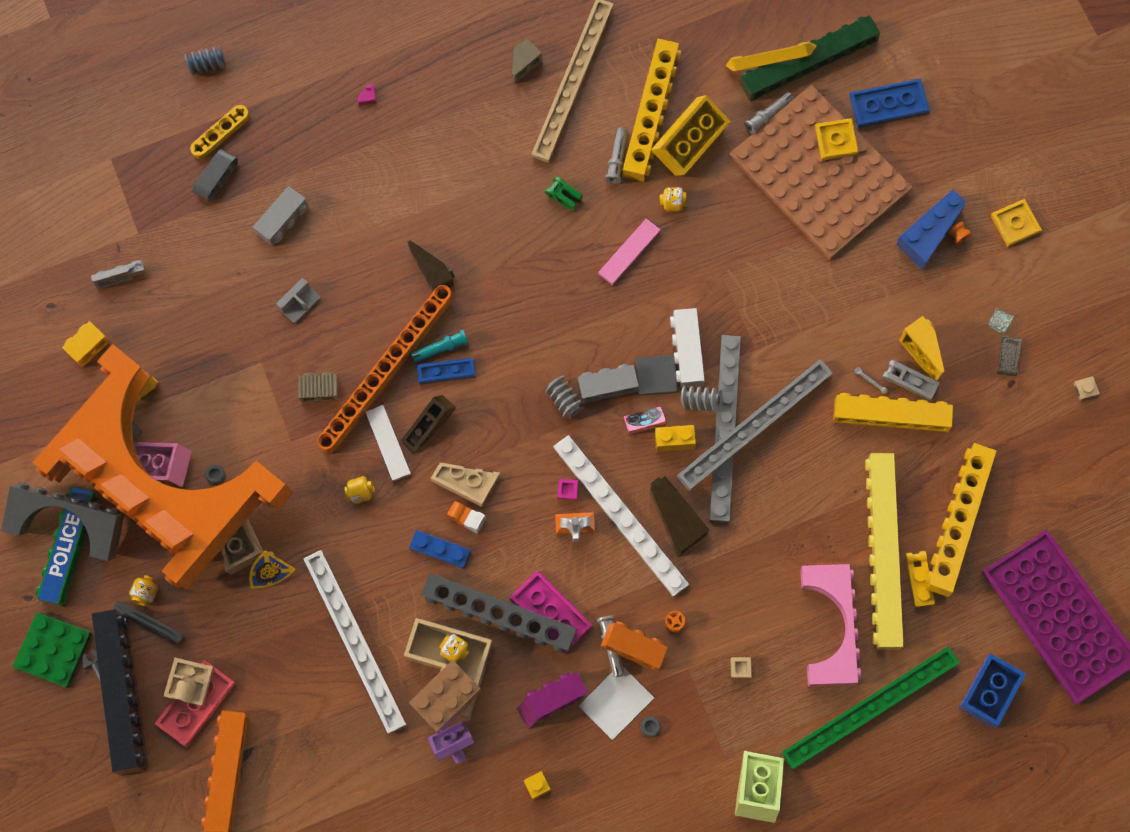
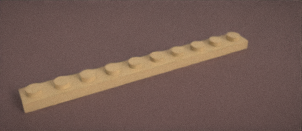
M604 0L595 1L531 156L533 158L549 163L614 6L613 3Z

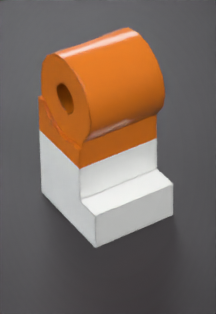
M454 501L447 513L450 519L477 534L486 520L484 514L476 512Z

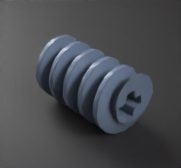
M219 45V51L212 47V53L207 48H205V54L198 50L197 56H195L193 51L190 57L185 53L186 64L192 75L196 74V69L200 74L203 73V68L206 72H209L210 66L213 70H217V64L221 69L224 68L225 59L221 45Z

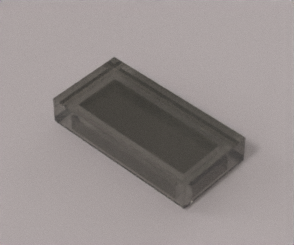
M1002 336L997 374L1017 376L1022 339Z

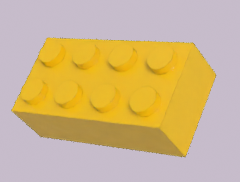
M707 95L697 97L651 151L675 176L685 175L731 121Z

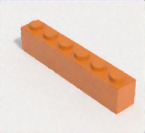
M222 711L221 715L217 718L219 732L214 738L216 752L211 758L213 771L212 776L208 778V788H210V791L204 803L207 811L206 817L203 816L201 828L204 829L203 832H232L249 715L246 713Z

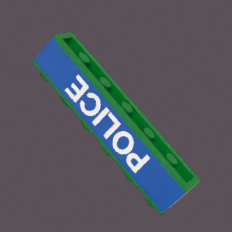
M71 487L70 492L66 494L68 498H82V502L86 503L97 502L98 499L94 492ZM65 508L60 513V524L54 532L53 547H50L48 551L49 559L47 566H44L42 570L43 578L41 585L39 584L36 589L37 600L60 607L65 606L87 535V530L82 521L73 512Z

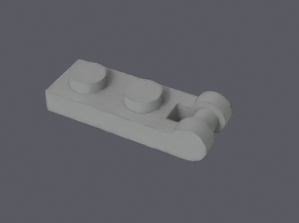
M890 360L889 368L884 372L882 378L931 401L940 382L899 362ZM895 371L901 372L899 377L894 375Z

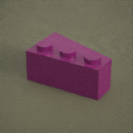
M577 671L571 675L567 672L559 677V681L555 683L549 681L542 686L543 689L539 691L534 689L528 692L517 710L527 728L530 729L536 722L543 718L546 720L551 714L563 710L584 698L588 691Z

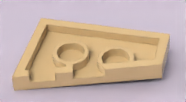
M439 463L431 477V481L482 507L498 480L500 472H485L482 469L473 470L463 466Z

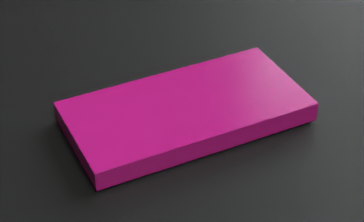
M538 570L510 596V599L519 607L577 628L578 632L573 645L593 627ZM538 622L534 623L539 629L541 628ZM557 629L550 631L549 637L551 640H556L559 637Z

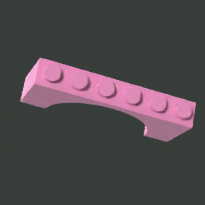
M850 564L802 566L800 569L801 589L818 591L829 597L840 609L845 623V635L840 649L829 659L807 666L808 687L857 685L858 680H861V669L857 668V660L860 659L859 648H856L855 640H858V629L854 628L857 612L856 609H853L852 601H855V590L851 589V582L854 581V572L850 570Z

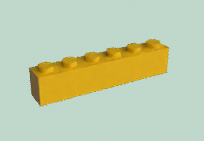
M840 393V395H836L834 400L833 422L949 432L952 428L953 405H948L947 402L943 401L928 403L927 400H917V402L909 401L907 398L891 400L886 396L870 398L869 395H859L857 397L851 396L849 393Z

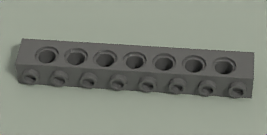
M429 573L421 594L426 597L425 601L436 605L438 601L443 603V608L455 611V608L462 610L461 615L473 618L474 615L481 618L480 622L488 625H491L492 622L499 624L498 629L506 632L512 629L517 631V636L528 639V636L536 638L535 643L543 646L549 643L554 645L553 650L564 653L565 650L571 651L578 629L432 573ZM443 588H447L449 595L443 599L440 596V592ZM461 595H466L467 602L461 606L458 603V599ZM483 601L485 603V610L479 613L476 606L479 602ZM501 608L504 615L501 619H496L494 613L497 609ZM520 615L522 618L521 625L514 626L513 618ZM535 622H538L541 626L538 633L531 631V625ZM553 629H557L559 632V637L556 640H551L549 637V633Z

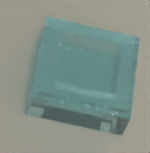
M996 308L987 326L1005 334L1014 316Z

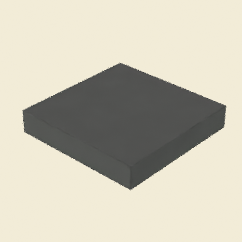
M674 355L636 358L639 396L677 393Z

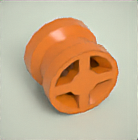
M961 221L954 225L948 231V234L954 237V242L958 245L969 238L972 232L967 230L964 222Z
M672 611L666 617L665 626L672 633L680 632L684 628L685 617L681 612Z

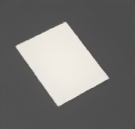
M625 668L624 675L613 677V673H611L579 705L612 740L654 699Z

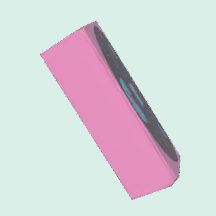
M661 407L624 416L629 435L666 425Z

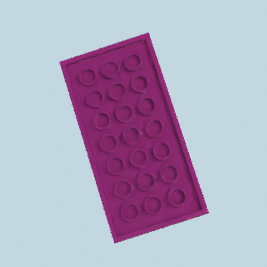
M1047 529L981 572L1075 705L1130 669L1129 642Z

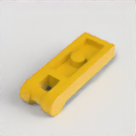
M919 551L918 554H912V552L905 553L914 608L935 605L933 592L926 589L928 583L925 582L929 571L926 551ZM920 561L921 567H914V562Z

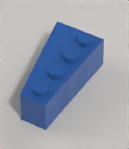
M953 189L900 235L896 245L923 270L962 212L966 201Z

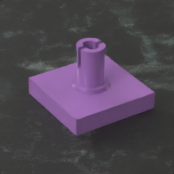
M464 720L444 729L440 734L436 733L428 737L437 761L452 755L457 764L466 759L462 749L474 743Z

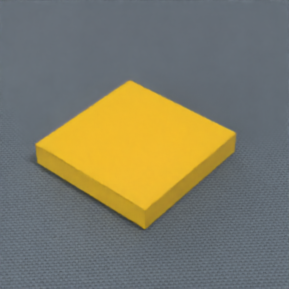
M852 118L815 124L821 161L858 155L859 151Z
M1025 199L995 211L990 215L1007 247L1042 232Z

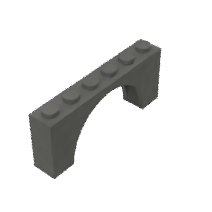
M18 482L17 485L9 487L1 528L2 532L16 536L27 534L33 519L41 510L48 506L63 507L73 512L84 524L89 535L91 557L105 561L116 558L125 515L122 512H118L117 508L100 507L101 504L97 502H82V498L65 497L64 493L47 492L46 488L29 487L30 484Z

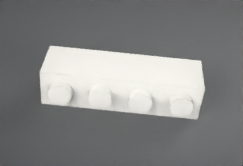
M697 308L674 310L673 317H670L671 328L675 329V334L672 335V344L677 348V352L674 353V362L679 367V371H676V381L680 382L681 388L683 386H704Z

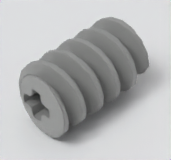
M562 375L549 383L546 393L551 394L550 399L555 400L554 404L559 407V412L563 413V418L569 419L580 413L584 406L579 408L582 401H575V398L578 396L577 394L570 395L573 388L566 389L569 382L562 383L565 378Z
M683 386L680 401L685 410L690 408L692 411L698 409L699 411L706 410L711 412L713 410V412L717 413L722 407L723 393L720 390L717 394L716 388H713L711 393H709L708 387L704 389V393L701 387H698L695 392L694 386H691L689 391H687V386Z

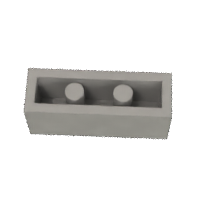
M288 186L253 226L255 234L273 247L275 243L281 241L286 230L294 226L295 220L306 212L308 206L306 198Z
M623 364L611 370L610 368H604L598 373L586 372L578 377V386L583 404L630 394L639 390L634 365Z

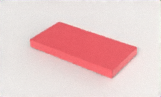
M203 660L201 663L204 665L212 666L206 660ZM214 667L203 706L173 699L155 722V725L187 748L236 683Z

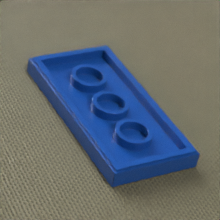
M921 78L849 93L858 128L930 113Z

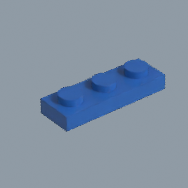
M418 530L415 531L409 546L410 550L462 569L465 568L471 552L470 549Z

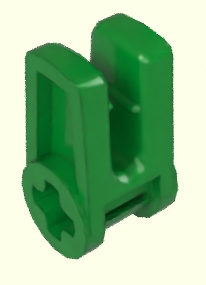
M555 177L550 188L544 191L550 199L571 211H574L576 208V203L572 201V198L577 202L583 199V194L559 177Z

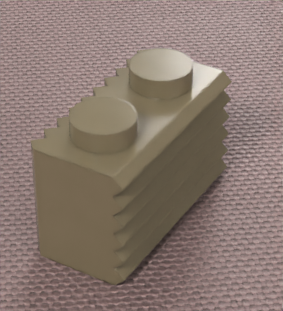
M328 371L323 372L322 375L304 373L303 376H298L299 399L301 402L339 400V378L337 374Z

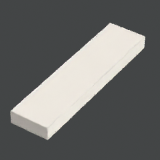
M381 405L366 411L393 482L410 476L411 473L384 406Z

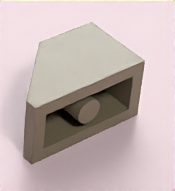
M528 39L519 42L513 51L512 76L514 83H517L542 62V53Z

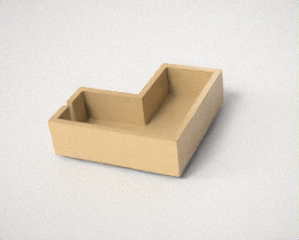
M416 618L404 653L405 659L442 671L450 661L440 655L441 649H439V646L447 635L456 634L468 642L466 650L469 651L465 660H459L456 664L480 687L493 646L492 640ZM476 698L458 717L470 720Z

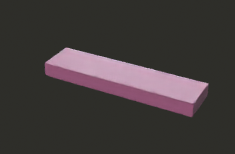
M645 219L601 268L598 275L613 286L660 233V229Z

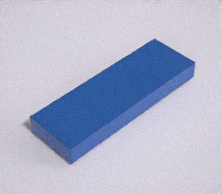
M473 358L417 365L419 385L476 377Z

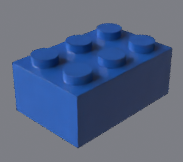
M990 653L985 657L958 709L989 727L996 728L999 726L1026 673Z

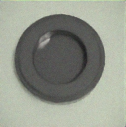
M211 465L207 468L205 477L209 483L218 485L225 480L226 473L221 466Z
M652 716L644 718L640 725L641 732L646 737L656 736L660 731V722Z

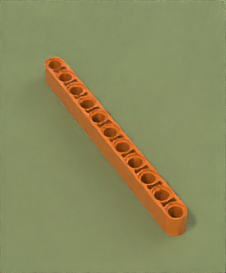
M440 285L432 292L321 433L317 443L323 453L332 454L337 450L410 357L411 352L417 348L450 306L452 294L448 286ZM443 293L448 295L445 299L439 298V295ZM430 308L437 309L432 314L427 312ZM420 322L425 323V326L422 328L416 327ZM407 337L414 338L410 343L404 341ZM395 352H402L400 357H393ZM385 366L391 367L388 372H382L381 370ZM372 381L379 382V384L376 387L370 386V383ZM360 396H367L364 402L358 401ZM350 410L356 411L352 417L346 416ZM338 425L344 426L340 432L335 431ZM326 440L332 441V444L329 447L323 446V443Z

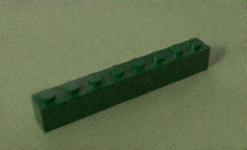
M870 15L860 17L850 25L845 24L833 33L828 32L818 40L809 41L816 45V48L809 56L762 65L753 71L748 70L744 72L741 76L740 85L751 102L877 42L880 31Z

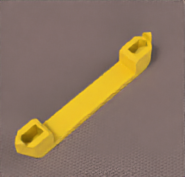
M811 42L799 43L797 46L744 57H732L726 66L732 71H738L811 55L816 45Z

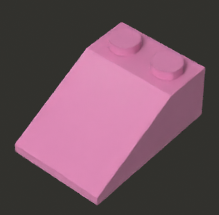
M134 442L139 461L154 480L170 487H183L192 453L191 450L178 443Z

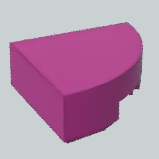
M374 84L367 85L359 94L358 105L377 103Z

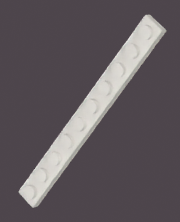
M566 436L554 445V450L669 593L675 597L688 587L689 583L570 436Z
M320 550L304 558L387 733L391 734L406 726V723L323 552Z

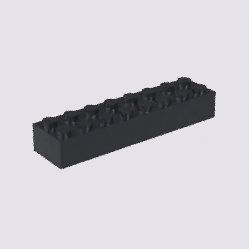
M116 609L93 613L91 615L112 772L121 776L146 771L145 766L148 765L147 755L143 753L145 738L140 732L142 717L138 714L137 707L140 706L138 695H135L134 688L137 687L136 676L132 673L134 659L133 656H130L129 648H132L130 637H127L129 622L127 617Z

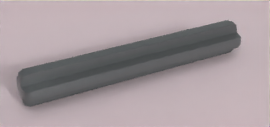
M119 600L113 607V609H116L124 616L177 644H180L184 638L182 633Z

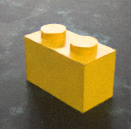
M89 321L79 328L76 335L67 339L62 348L83 368L110 341Z
M694 425L655 428L656 452L695 450Z

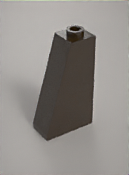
M666 476L662 479L658 477L650 484V494L673 549L679 557L708 535L710 529Z

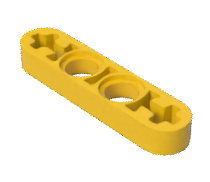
M237 105L192 143L191 152L193 156L197 159L207 157L249 120L248 109L243 105ZM238 112L243 113L244 116H243V117H241L240 115L238 116L237 113H238ZM229 122L232 124V127L229 130L222 129L224 123ZM216 134L218 139L215 142H210L208 140L210 135ZM199 147L200 149L202 148L203 151L200 152V151H197L196 149Z

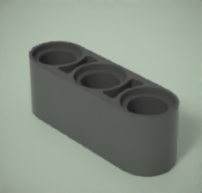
M220 149L194 184L193 193L209 202L213 200L237 166L238 158Z

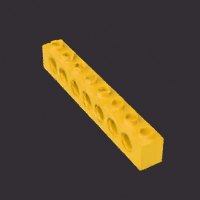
M657 39L623 167V177L644 182L645 176L650 174L651 165H649V161L654 159L655 155L651 149L654 146V142L657 143L659 140L660 132H657L658 127H662L664 121L662 111L667 109L669 99H666L667 93L671 94L673 83H670L671 77L675 78L677 71L675 62L679 61L681 51L678 50L679 43ZM662 60H668L669 62L663 63ZM664 76L665 79H658L657 77ZM659 92L661 93V95L656 96L653 93ZM654 108L657 111L650 112L649 109ZM645 125H651L652 128H649V129H648V128H645L644 126H645ZM641 141H646V142H648V144H647V145H641L640 142H641ZM640 157L644 160L642 162H638L635 159Z
M974 443L971 449L967 448L964 459L967 461L965 466L962 465L958 476L961 477L960 483H956L953 494H956L954 501L951 500L947 511L950 512L949 518H945L942 529H945L943 536L940 535L936 546L939 547L937 554L934 553L931 564L934 566L932 572L928 571L925 582L928 583L926 589L946 597H950L953 593L996 454L994 449ZM972 464H978L980 469L973 468ZM966 481H972L975 487H970ZM961 498H966L969 504H964ZM955 516H961L964 522L957 521ZM950 533H955L959 539H952ZM944 551H950L953 554V558L947 557ZM939 569H945L948 575H941Z

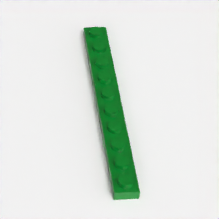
M949 646L782 751L783 757L793 770L960 662Z

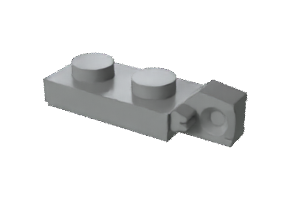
M142 260L132 261L131 264L125 266H117L111 270L99 271L91 275L95 287L99 290L133 280V276L146 272Z

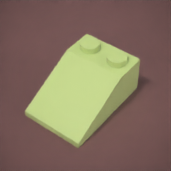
M744 751L735 816L775 823L780 811L784 758Z

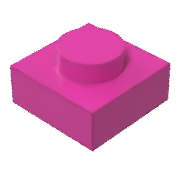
M559 479L557 499L577 501L578 480Z

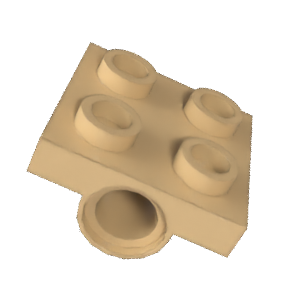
M174 658L164 697L203 706L214 667Z

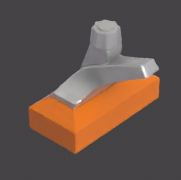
M594 512L555 514L556 535L571 534L573 542L579 541L580 534L595 533Z

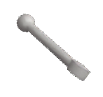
M860 367L855 368V375H861L880 389L882 394L888 393L887 387H882L862 372Z

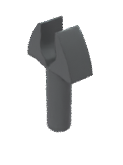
M91 649L95 655L94 663L84 653L83 667L85 669L93 668L100 681L97 652Z

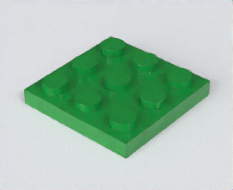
M36 612L12 667L69 688L92 633Z

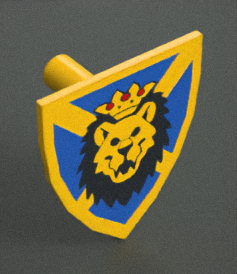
M265 550L251 567L249 575L251 589L273 586L282 582L296 569L274 556L273 552Z

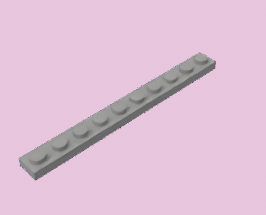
M721 336L718 393L722 390L723 403L720 411L716 413L714 445L735 428L741 336ZM733 456L713 471L710 506L711 522L729 523Z
M821 359L818 360L681 471L677 478L690 491L833 373Z

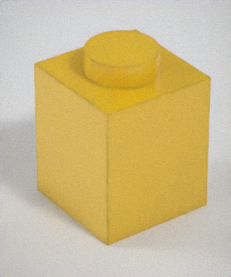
M542 771L523 780L533 800L551 792Z

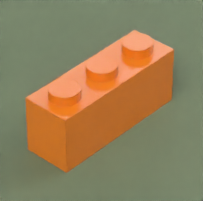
M621 622L609 624L600 647L651 670L660 669L668 648L662 644L661 640L647 638L642 631H632L627 628L626 624Z

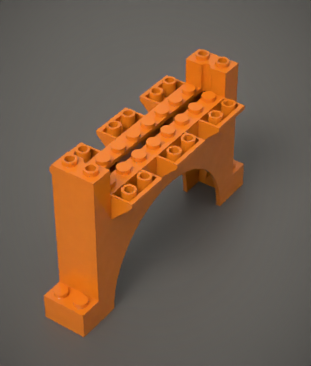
M112 344L97 361L102 366L100 370L108 377L32 463L38 467L36 471L51 482L54 479L60 483L72 469L78 476L94 486L104 498L117 506L116 508L137 522L147 534L175 555L162 570L166 575L164 579L178 589L182 587L187 590L261 502L269 509L274 507L279 511L292 496L293 492L257 461L236 478L222 485L207 489H178L154 480L139 461L132 437V420L135 406L142 390L152 377Z

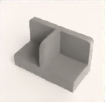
M301 278L276 305L279 311L296 324L320 300V296L310 288L304 278Z

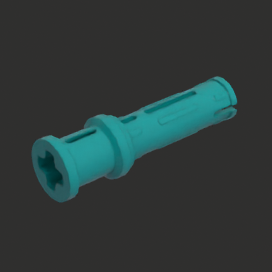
M462 329L460 333L452 336H445V340L412 351V357L420 354V356L414 358V362L417 363L447 350L453 352L455 348L462 345L468 346L469 343L464 330Z

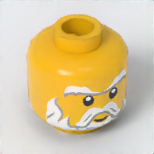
M680 187L665 188L664 193L660 194V205H664V209L667 212H680L687 206V193L683 192V189Z
M364 476L349 480L347 486L344 487L348 501H352L354 504L369 501L372 498V492H375L372 481H368Z
M146 575L143 578H136L129 591L132 597L131 601L141 606L153 603L159 589L158 585L154 583L155 579Z
M456 634L447 635L439 646V649H441L440 655L450 662L452 660L456 663L459 660L464 661L469 653L466 650L468 642Z

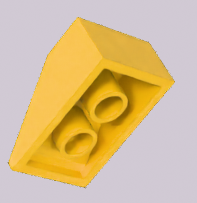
M922 316L904 329L899 341L929 378L938 382L944 373V367L936 332L932 322Z

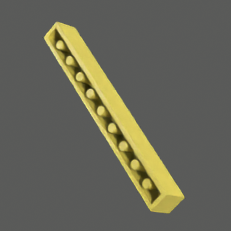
M871 453L869 458L865 460V470L869 471V478H866V489L870 490V497H867V509H870L871 516H868V528H871L872 534L869 535L868 542L869 547H872L869 564L873 566L870 584L874 586V593L871 594V604L875 605V613H872V624L876 625V633H873V644L876 645L877 650H901L903 648L894 453Z

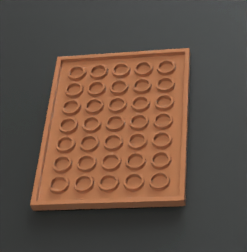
M810 85L774 115L768 124H764L757 130L756 134L753 133L730 152L729 157L830 260L909 193L913 187L855 128L858 155L821 161L815 124L844 120L845 118Z

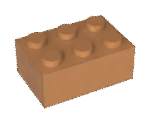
M452 660L409 704L440 734L482 693V690Z

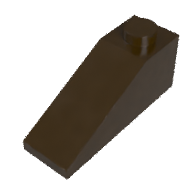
M411 240L407 242L409 250L432 292L440 285L448 287L454 285L453 278L455 276L450 267L447 268L442 261Z
M443 395L433 397L401 441L416 453L447 421L456 409V406Z

